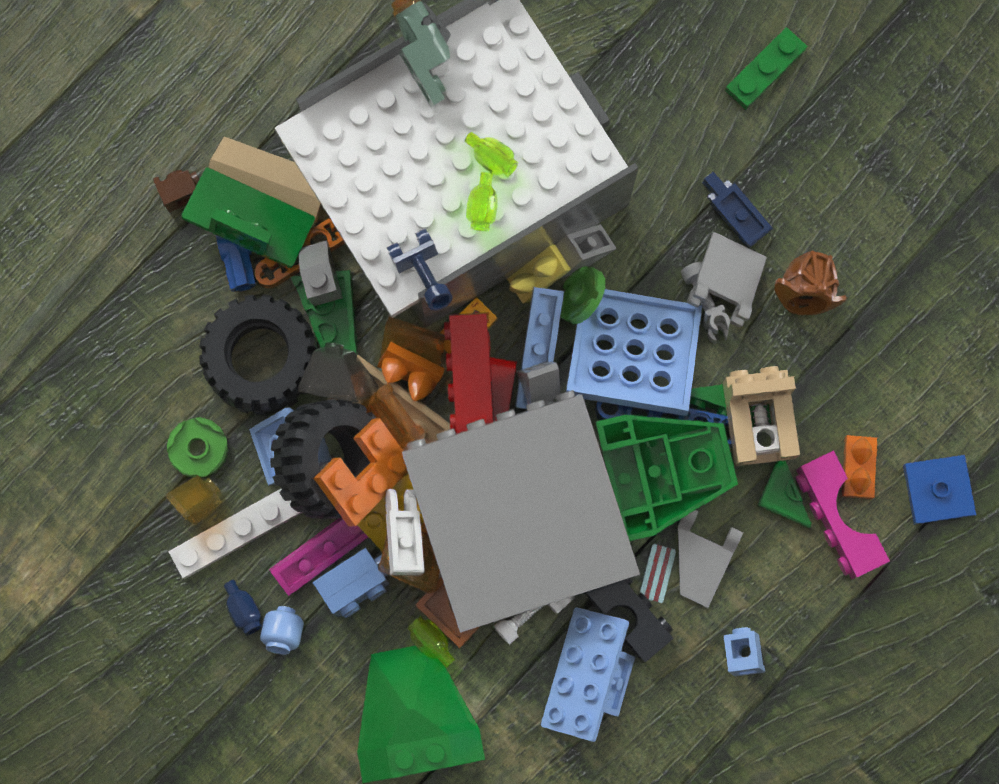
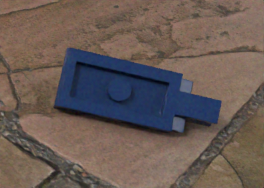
M714 172L704 178L702 184L710 193L707 196V199L711 202L710 204L747 248L752 247L773 229L735 183L732 184L729 180L723 183Z

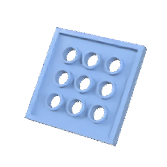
M605 289L597 309L588 319L577 324L566 392L574 390L575 395L582 394L583 398L587 400L687 416L702 305H699L697 308L685 302ZM610 314L617 321L613 324H607L600 317ZM640 319L645 322L646 327L636 329L630 322ZM664 324H669L676 329V332L666 334L660 327ZM600 340H607L613 347L609 350H602L596 343ZM630 345H636L643 352L639 355H632L626 348ZM666 350L672 354L673 358L662 360L657 356V352ZM602 366L608 370L609 374L600 377L595 375L592 369ZM632 371L638 375L639 379L630 382L624 379L622 374ZM662 376L668 380L669 385L665 387L657 386L653 382V378Z

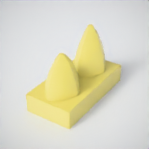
M550 245L507 279L510 283L509 289L518 295L523 304L531 301L533 287L547 289L568 273L571 268L557 246Z

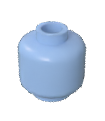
M279 606L277 610L266 613L260 640L266 645V650L269 652L286 655L291 650L298 648L304 622L301 617L295 614L296 611L293 608Z

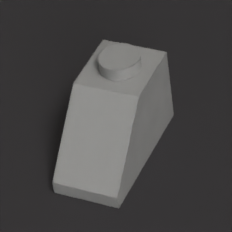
M601 224L568 234L555 244L571 268L560 279L570 276L581 267L590 266L616 249Z
M328 241L302 247L299 252V266L307 299L313 306L343 298Z

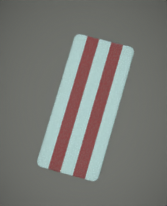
M656 544L652 545L640 591L647 599L660 603L663 602L676 550Z

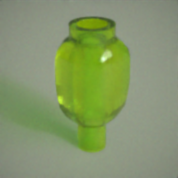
M473 132L466 136L464 142L474 149L476 161L487 171L494 175L503 174L509 177L516 170L519 162L514 159V152L507 145L492 137L480 138Z
M490 172L480 173L479 185L470 191L468 197L466 218L471 222L470 228L472 230L489 231L490 225L496 220L498 196L496 190L492 187L493 174Z
M420 616L407 628L410 632L412 643L425 656L431 659H439L446 668L455 660L447 651V638L433 621L424 620Z

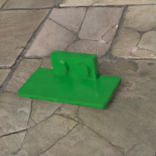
M208 167L203 171L181 217L193 225L288 268L293 267L315 221L313 215Z

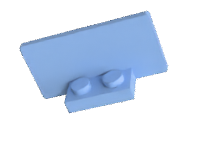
M577 607L574 608L542 718V727L595 742L603 714L619 716L635 660L634 656L621 651L629 625L627 620Z

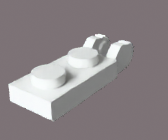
M388 489L385 496V507L387 512L386 525L390 575H421L424 573L420 512L417 511L414 490H406L404 494V511H398L397 492L395 489Z

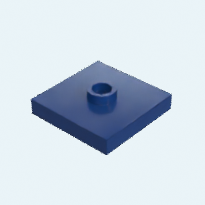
M965 455L903 465L914 525L976 515Z

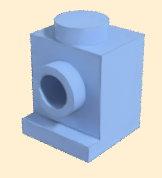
M743 627L733 629L732 634L724 635L727 666L730 674L737 677L765 672L758 633L751 631V628ZM745 647H750L751 653L748 657H742L741 651Z

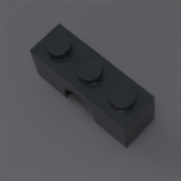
M631 578L584 592L601 614L605 615L615 607H625L633 613L635 627L624 641L642 663L647 662L674 639L670 635L673 629L662 616L657 619L649 610L653 605L642 592L637 595L630 587L633 583Z

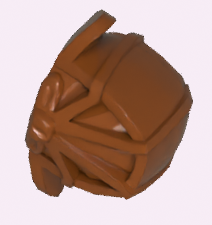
M813 250L795 258L789 264L783 278L776 280L774 289L786 310L797 315H816L835 309L847 301L846 295L836 296L839 280H837V271L831 255L828 256ZM799 296H813L812 299H799Z

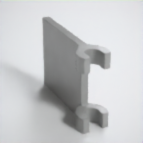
M713 232L687 303L698 308L701 300L704 301L708 292L736 305L730 323L741 328L744 320L748 321L750 318L752 302L767 257Z

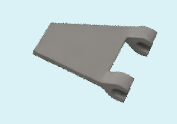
M694 510L682 518L678 524L680 595L708 608L731 557L741 540L743 532L731 527L723 546L713 543L690 531L698 514V511Z

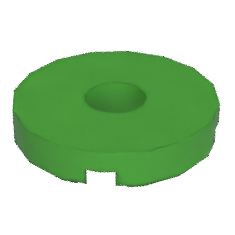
M584 266L569 276L563 286L565 292L560 318L574 325L582 323L593 314L601 302L605 291V277L602 272L594 267Z
M201 417L189 419L179 423L170 433L167 442L168 457L173 467L183 475L192 478H205L216 473L225 463L229 452L228 440L223 430L212 420ZM195 440H202L206 444L204 453L199 456H194L190 453V445Z

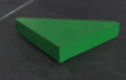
M786 460L776 461L757 506L809 529L812 522L809 520L802 497Z

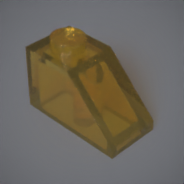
M198 475L170 491L165 496L184 519L194 526L222 502L217 496L221 490L210 478L204 481Z

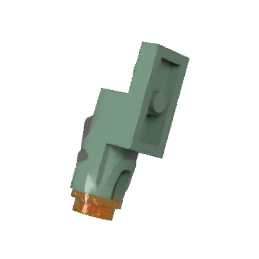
M395 0L391 3L394 9L392 14L400 26L405 42H410L409 45L400 50L399 55L432 108L445 99L442 93L446 90L437 75L432 77L430 71L450 59L447 42L451 34L426 3H422L421 0Z

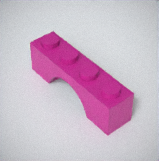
M832 451L800 466L796 470L798 473L796 481L801 491L808 493L812 501L809 506L814 517L817 520H822L826 528L823 531L824 537L831 548H836L840 556L837 562L845 576L849 574L852 580L890 562L876 534L856 532L849 528L839 516L836 505L837 494L841 485L846 481L847 476L835 452Z

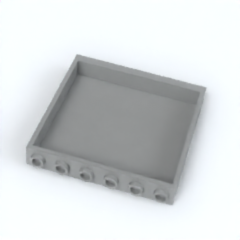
M574 390L556 395L557 401L545 405L544 400L526 405L527 411L516 415L514 409L497 414V421L485 424L484 419L466 424L468 430L457 434L454 429L436 434L438 440L426 443L424 438L407 443L408 450L402 451L460 633L640 575L583 395H575Z

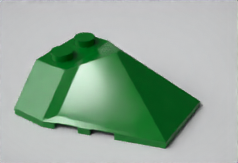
M622 415L596 421L606 470L629 541L656 535L738 484L723 423L636 415Z
M432 642L371 654L357 750L362 783L485 760L480 729Z

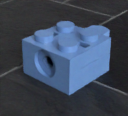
M364 548L313 582L333 615L336 617L342 615L348 618L361 609L358 605L367 598L374 601L387 592L384 587L389 582L385 577L390 574V565L381 570L379 567L389 561V552L386 551L376 559H373L368 550Z

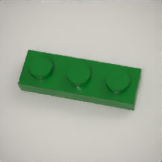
M786 27L726 86L725 91L747 110L806 51L808 46Z

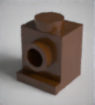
M177 170L168 174L163 181L158 176L153 178L163 204L169 213L187 205L199 181L196 171L190 173L188 170Z

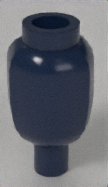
M235 580L227 582L224 588L229 595L226 606L235 627L244 631L246 636L254 634L262 628L260 623L261 612L256 602L249 593L239 590Z

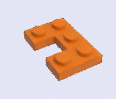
M380 418L372 419L353 438L370 461L356 478L341 457L333 458L314 477L316 483L349 527L357 526L386 495V491L392 489L408 472L402 455L403 450Z

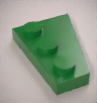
M350 270L336 271L343 298L313 306L307 299L302 277H291L326 361L329 364L353 361L358 355L352 273Z

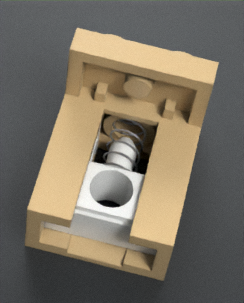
M778 366L761 368L760 373L748 374V370L730 372V377H726L723 381L734 465L743 466L793 460L800 456L791 393L796 389L794 376L789 377L788 370L779 371ZM766 404H769L772 425L768 423L769 418L767 417ZM750 406H756L755 410L752 411L754 412L753 418H755L754 424H756L754 427H752ZM757 433H767L772 440L771 446H761L757 442Z

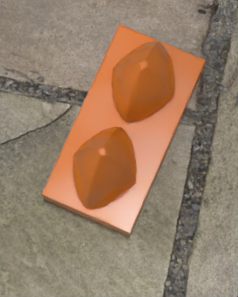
M393 342L389 343L377 367L382 369L387 383H394L401 379L408 382L413 402L421 400L429 393H432L445 368Z
M845 436L843 470L847 479L842 484V497L874 498L877 438Z

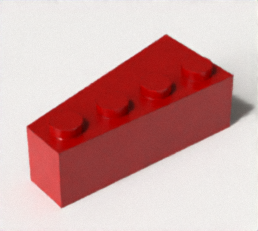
M489 312L452 314L449 316V322H444L445 340H451V353H446L447 371H453V383L448 384L449 402L455 403V414H450V429H454L456 434L468 430L466 424L484 419L485 424L494 422L493 393H491L492 368L489 360L491 347L487 323H489Z

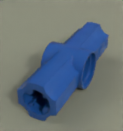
M216 235L219 253L222 261L225 263L226 275L231 291L241 292L257 286L250 258L252 251Z

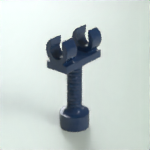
M426 228L415 233L420 246L404 254L397 242L386 247L399 274L412 267L416 269L427 289L424 299L431 310L443 309L451 303L453 297L445 284L437 283L425 262L438 255L436 246Z

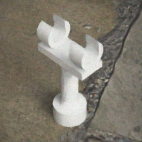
M572 596L547 605L557 615L575 597ZM541 607L516 614L511 620L501 619L493 627L510 645L519 637L517 634L518 627L523 625L527 619H530L529 617H532Z

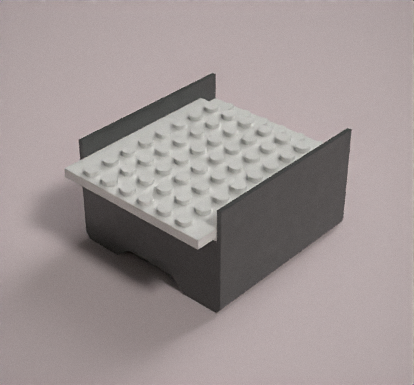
M463 0L436 16L451 34L447 42L450 59L430 71L432 77L434 75L439 77L446 90L442 93L445 99L432 108L399 55L400 50L410 44L409 41L405 42L402 36L296 98L300 113L275 127L276 133L392 318L412 306L426 328L508 279L550 245L557 244L566 235L595 226L627 207L630 203L638 166L636 163L629 167L627 166L604 131V128L609 126L610 119L579 72L569 77L520 0ZM424 228L427 229L438 252V255L425 262L437 283L445 284L453 297L448 306L436 311L431 310L424 299L427 289L416 269L412 267L399 274L386 248L397 242L404 254L420 246L415 233Z

